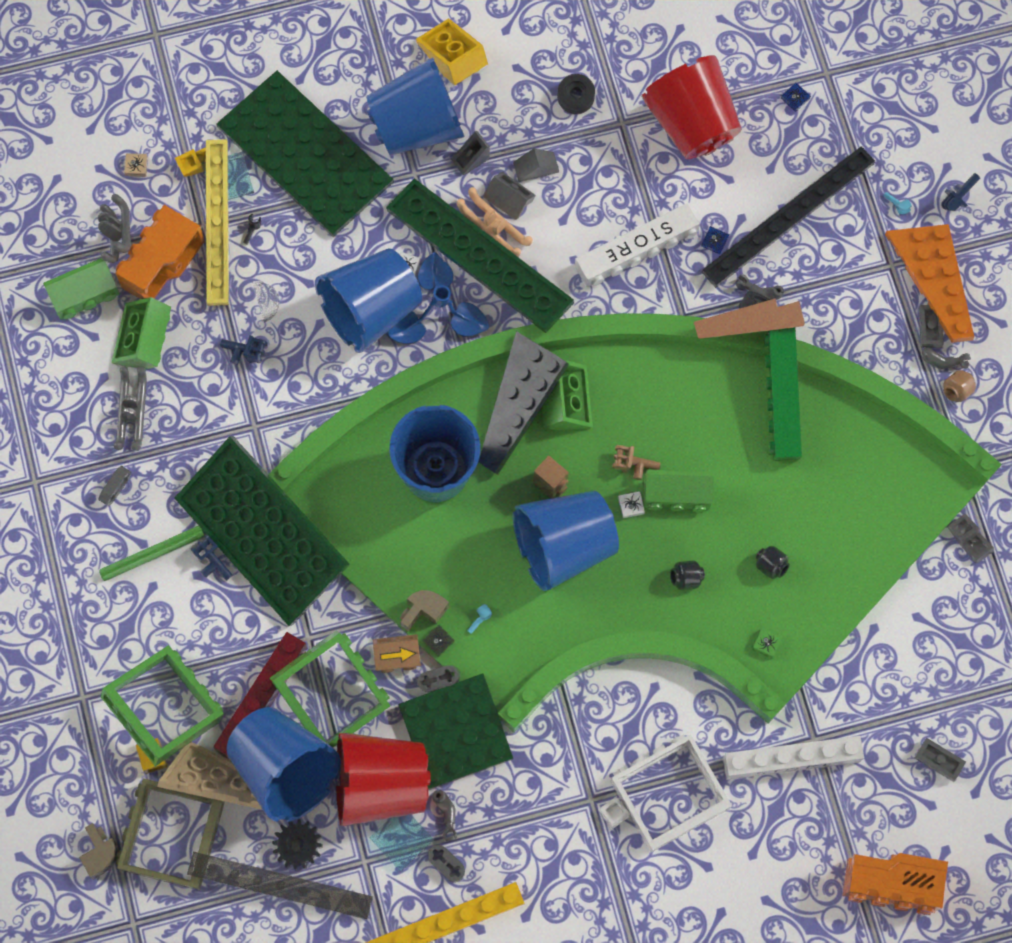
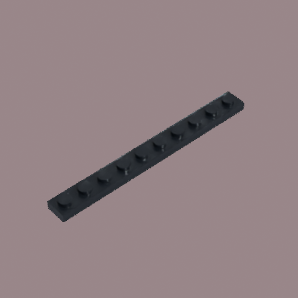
M862 146L706 266L702 270V274L715 288L873 166L875 160Z

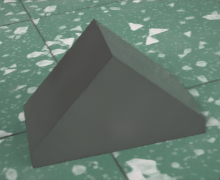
M475 131L451 160L462 175H466L490 159V146L480 133Z
M534 148L513 162L518 182L559 173L555 154L551 151Z

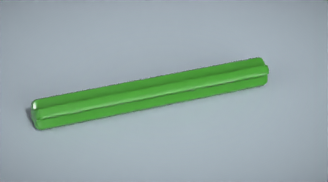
M200 526L191 528L100 569L101 578L107 581L204 537V533Z

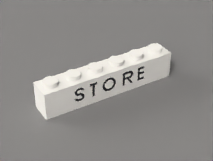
M688 203L575 258V268L586 287L591 285L597 286L605 278L617 276L623 269L629 266L635 267L647 257L653 258L661 250L673 248L679 241L685 238L687 240L693 238L698 232L700 223Z
M854 736L725 753L723 764L726 780L860 763L864 759L861 737Z

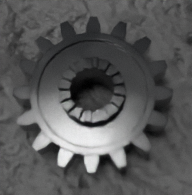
M298 819L296 824H293L292 821L288 822V827L281 824L282 832L274 833L278 840L272 841V844L278 847L273 850L274 855L280 854L277 859L278 862L281 863L285 860V868L288 869L290 865H293L295 871L301 865L304 869H307V863L309 862L314 865L313 858L321 856L317 850L323 848V844L318 843L322 839L321 834L315 835L318 830L315 826L310 829V822L307 821L302 825L301 819ZM296 839H301L304 842L300 850L292 849V843Z

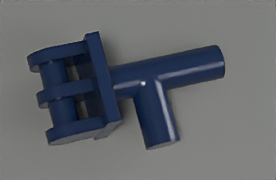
M974 173L963 185L957 184L954 188L955 192L946 189L944 192L948 196L942 201L941 207L950 211H956L959 207L966 208L968 205L962 198L981 179L980 176Z
M250 335L247 344L222 339L220 347L234 350L230 360L231 363L238 365L242 352H244L243 356L252 364L253 362H262L261 355H264L265 351L263 349L267 346L268 342Z
M206 535V539L203 542L199 541L196 548L192 547L190 549L200 563L206 558L210 561L200 572L207 578L217 570L227 581L233 574L214 554V551L218 549V545ZM209 544L212 545L210 550L206 548ZM203 550L205 554L200 556L199 553Z

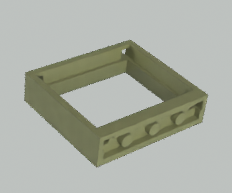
M143 778L142 784L139 783L135 791V797H137L135 806L132 805L129 811L128 819H131L129 828H125L122 841L124 845L122 851L119 850L117 853V869L200 891L225 801L157 787V781ZM151 790L211 805L190 880L129 865Z

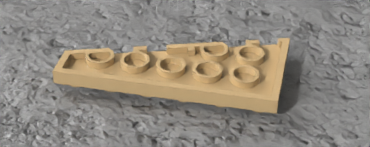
M193 742L186 745L160 778L157 786L262 809L231 760Z

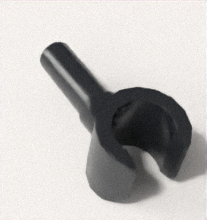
M250 214L248 217L249 228L243 241L246 245H248L254 231L261 227V217H259L257 222H252L253 214Z

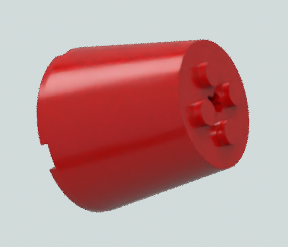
M715 55L700 57L696 59V64L689 67L685 63L648 86L645 89L647 94L643 93L641 95L647 107L686 160L712 154L720 146L733 141V138L742 130L719 60Z
M351 733L338 734L336 751L341 759L340 786H336L338 820L341 826L425 812L426 802L429 798L427 785H430L431 776L430 771H427L428 755L425 752L423 743Z

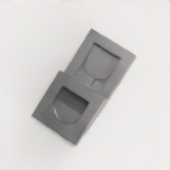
M963 514L948 525L952 535L976 564L994 552V547L979 533L980 528L966 514Z

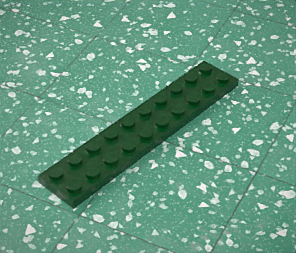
M415 178L386 206L387 211L543 332L547 333L574 304L573 298Z

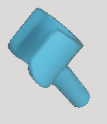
M888 192L884 194V197L896 206L897 212L900 215L911 211L912 205L909 200L906 199L900 202Z
M486 604L476 610L480 617L467 630L471 634L480 623L491 617L492 612Z

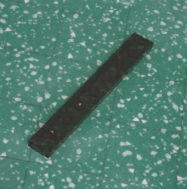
M194 851L187 875L365 920L368 919L373 896Z

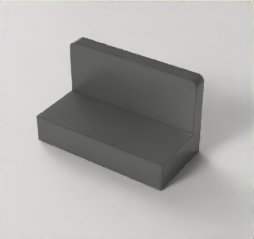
M504 172L492 178L483 195L486 200L515 220L520 217L525 206L532 203L536 196Z

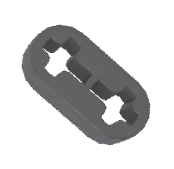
M123 466L118 467L101 491L98 500L110 506L130 479L131 471Z
M452 665L426 671L418 677V687L424 692H431L451 686L460 680V671ZM448 669L455 674L451 682L449 679L441 680V676L446 675ZM427 675L428 678L437 679L436 682L430 684L431 688L423 684Z
M434 845L428 851L430 863L447 880L456 883L464 878L465 868L463 864L447 848L442 845ZM442 850L444 852L442 856L446 862L443 863L439 859L434 861L433 851L440 852ZM448 864L453 868L460 867L459 877L456 875L450 876L451 871L447 867Z

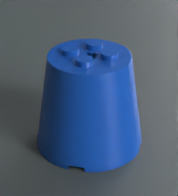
M433 57L366 96L370 108L367 110L371 122L374 125L376 124L378 128L375 130L379 142L385 145L390 156L465 137Z
M391 248L321 274L315 279L316 294L318 296L321 295L324 303L321 304V307L328 321L347 346L353 345L355 352L358 353L368 349L422 304V292L418 280L403 257Z
M425 405L410 411L397 423L390 439V458L395 471L414 495L429 502H443L458 495L476 469L480 457L479 436L473 423L460 411L445 405L427 407ZM432 465H434L435 467L440 465V468L432 469Z
M597 491L515 506L513 526L522 558L527 557L531 568L528 571L532 579L543 591L550 590L617 554L619 550V538L613 513L604 498Z
M273 707L261 708L246 716L235 727L227 743L229 759L265 814L276 822L282 819L290 822L314 810L329 795L331 791L328 788L333 779L337 780L340 774L341 759L338 752L296 721Z

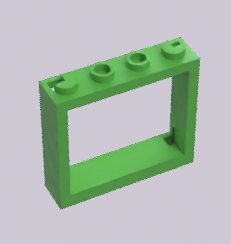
M337 630L270 677V680L303 727L333 748L337 746L339 733L353 734L390 707L387 701L390 697L383 688L379 689L374 683L377 681V678L370 669L368 671L365 670L362 665L365 662L358 651L354 653L349 646L352 644L351 640L345 633L341 635ZM338 643L379 703L325 741L284 681Z
M169 645L105 686L100 696L155 767L219 724L224 715L221 705L217 701L214 702L208 689L203 684L200 685L195 678L193 670L184 665L180 654L176 650H172ZM166 660L209 716L161 748L117 691Z

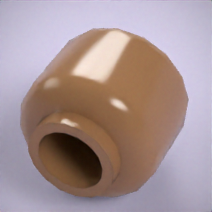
M958 370L944 381L943 391L949 400L962 402L975 392V379L970 373Z

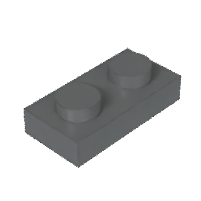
M920 305L921 348H942L944 345L943 328L939 323V318L929 305Z
M928 738L924 740L914 757L952 782L956 781L966 763L963 759Z

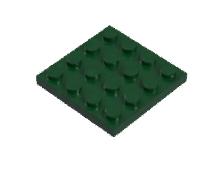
M483 673L398 704L410 740L423 743L425 752L428 755L427 771H430L431 776L430 785H427L428 790L514 759Z

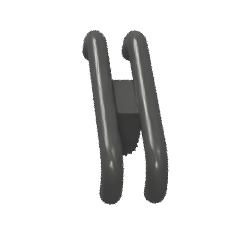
M113 194L111 200L121 210V221L117 219L114 211L106 204L100 205L101 214L99 213L98 215L100 222L98 223V229L102 234L110 238V254L108 252H102L101 258L108 263L117 262L119 252L127 253L131 248L129 207L118 194Z
M122 366L119 370L121 385L117 436L114 448L118 451L123 449L126 421H135L134 441L131 444V448L134 451H139L143 439L147 375L144 367L137 369L138 390L136 399L135 396L128 395L129 371L126 366Z

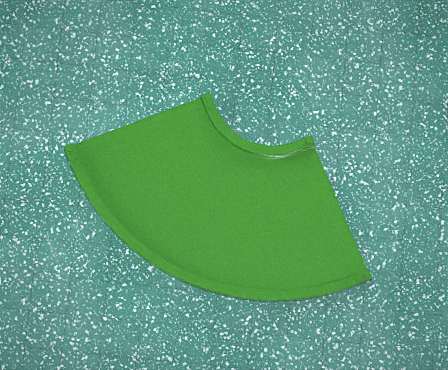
M619 313L559 319L547 333L534 324L513 328L470 341L426 359L377 385L341 409L286 456L269 473V476L349 562L350 565L341 574L407 635L417 634L419 646L440 666L452 665L457 667L460 671V680L458 682L482 673L484 674L500 721L515 733L533 712L568 680L596 666L626 659H659L696 669L727 687L769 724L996 473L1002 464L943 415L908 391L842 356L797 339L802 457L798 460H774V455L769 453V442H773V435L768 432V420H772L771 411L767 410V398H771L770 390L766 389V377H770L769 368H765V355H769L768 347L764 346V334H768V331L700 339L697 336L694 322L705 318L669 314ZM516 331L563 360L587 366L593 428L565 431L544 428L541 407L498 475L478 462L476 469L461 492L443 502H429L420 499L410 491L395 471L390 458L392 432L397 423L407 413L425 405L426 407L445 405L463 413L477 430L481 454ZM616 445L634 446L633 456L660 462L659 470L714 472L710 509L705 512H694L693 509H684L677 512L671 511V508L653 511L649 510V507H644L645 514L623 518L618 496L640 491L644 505V480L647 470L652 469L644 468L642 480L633 479L635 465H631V468L625 473L622 470L612 468L616 460L614 459V454H617V450H615ZM550 456L569 472V482L566 485L568 489L562 496L597 491L604 498L613 513L619 538V550L617 554L550 590L543 591L537 586L528 571L531 566L527 557L522 558L514 532L513 512L516 511L515 506L550 499L533 484L534 471ZM432 465V469H435V468L439 469V468H440V465H438V466H436V467H435L434 465ZM775 546L788 556L790 566L783 577L771 579L757 569L756 555L760 549ZM695 560L704 569V580H702L699 588L679 590L671 583L670 570L677 562ZM429 590L439 594L449 602V608L437 624L421 615L409 632L401 627L402 619H400V616L407 607L411 609V606L407 604V598L413 593ZM486 604L490 608L492 615L489 619L480 623L471 634L467 630L480 617L476 610ZM762 628L783 637L773 658L752 649ZM436 633H438L440 636L442 633V637L449 636L443 638L444 642L449 643H443V649L442 645L440 646V648H438L437 646H433L437 645L433 642V640L437 637L431 636L437 635ZM449 669L447 670L452 677L455 676L454 672H450Z

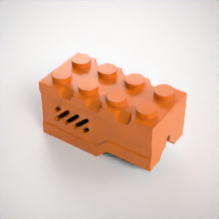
M163 205L160 210L158 209L152 217L153 224L144 227L140 234L141 241L138 244H132L128 251V255H130L128 259L120 261L116 267V276L121 288L139 299L150 297L155 299L169 279L181 277L205 242L200 225L166 205Z
M904 853L892 854L890 860L854 854L852 858L847 859L842 896L848 897V901L862 903V900H871V905L885 907V905L893 904L895 910L908 911V909L916 908L918 914L931 915V913H935L943 908L948 861Z

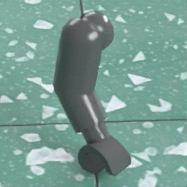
M741 274L738 278L745 284H742L740 281L736 283L738 289L743 290L746 288L770 300H779L784 293L783 287L779 285L760 288L755 283H750L744 274Z
M930 347L922 350L923 360L938 369L956 367V365L966 369L970 365L968 360H971V357L968 353L962 354L957 358H954V356L945 358Z
M436 790L432 795V799L444 814L446 829L443 831V838L447 841V833L453 832V836L456 839L457 833L453 827V824H455L456 808L444 791Z

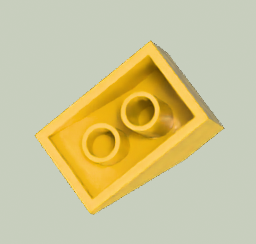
M449 18L416 38L417 44L429 59L434 58L441 74L454 85L488 65L483 45Z

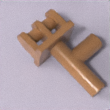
M616 445L615 447L617 454H614V459L616 460L612 468L622 470L625 473L631 468V465H635L633 476L635 480H642L644 468L659 470L660 462L633 456L634 446Z

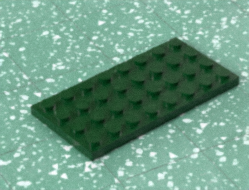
M278 70L216 123L217 128L332 237H335L394 183V179Z
M234 436L227 438L174 497L288 626H293L350 565Z

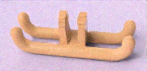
M469 188L468 193L471 200L485 212L484 222L466 206L462 198L457 200L459 211L519 257L521 254L520 248H513L498 234L505 230L524 246L532 244V237H525L478 195L476 188Z

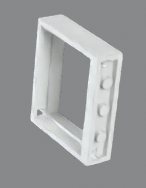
M683 734L672 740L673 744L668 747L662 745L654 749L652 756L648 758L642 756L633 761L634 766L628 769L625 767L620 768L613 773L614 777L610 780L651 853L732 807L691 734L686 737ZM687 747L718 803L652 839L621 783Z

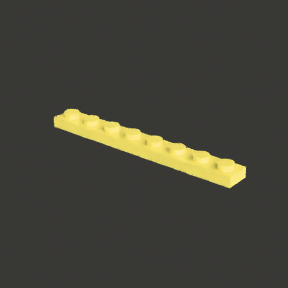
M227 139L206 140V281L208 306L229 305Z

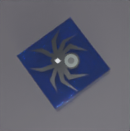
M795 83L781 96V99L796 112L810 100L811 96L800 85Z
M710 226L701 247L720 255L730 234Z

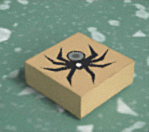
M126 153L125 176H147V154Z

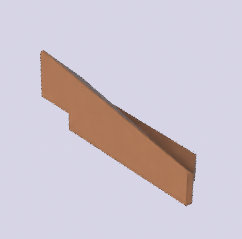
M772 299L694 322L698 338L702 339L801 327L805 325L800 301L778 307L777 300Z

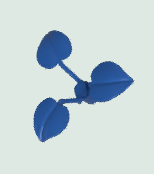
M433 252L424 260L418 272L420 286L425 290L434 289L432 301L419 319L416 313L412 311L389 330L388 336L402 344H412L420 341L426 333V327L421 321L424 320L433 306L439 308L446 305L449 306L451 313L454 314L451 319V327L456 334L463 337H472L489 329V324L483 312L472 303L462 302L458 305L457 311L454 309L453 301L449 300L451 291L448 288L453 282V271L436 252Z

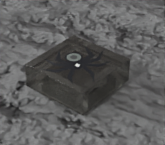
M438 625L423 639V642L439 657L455 640Z

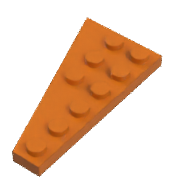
M949 224L886 231V238L893 244L894 251L906 265L905 268L920 293L924 294L931 310H934L939 318V323L951 343L973 341L974 332Z

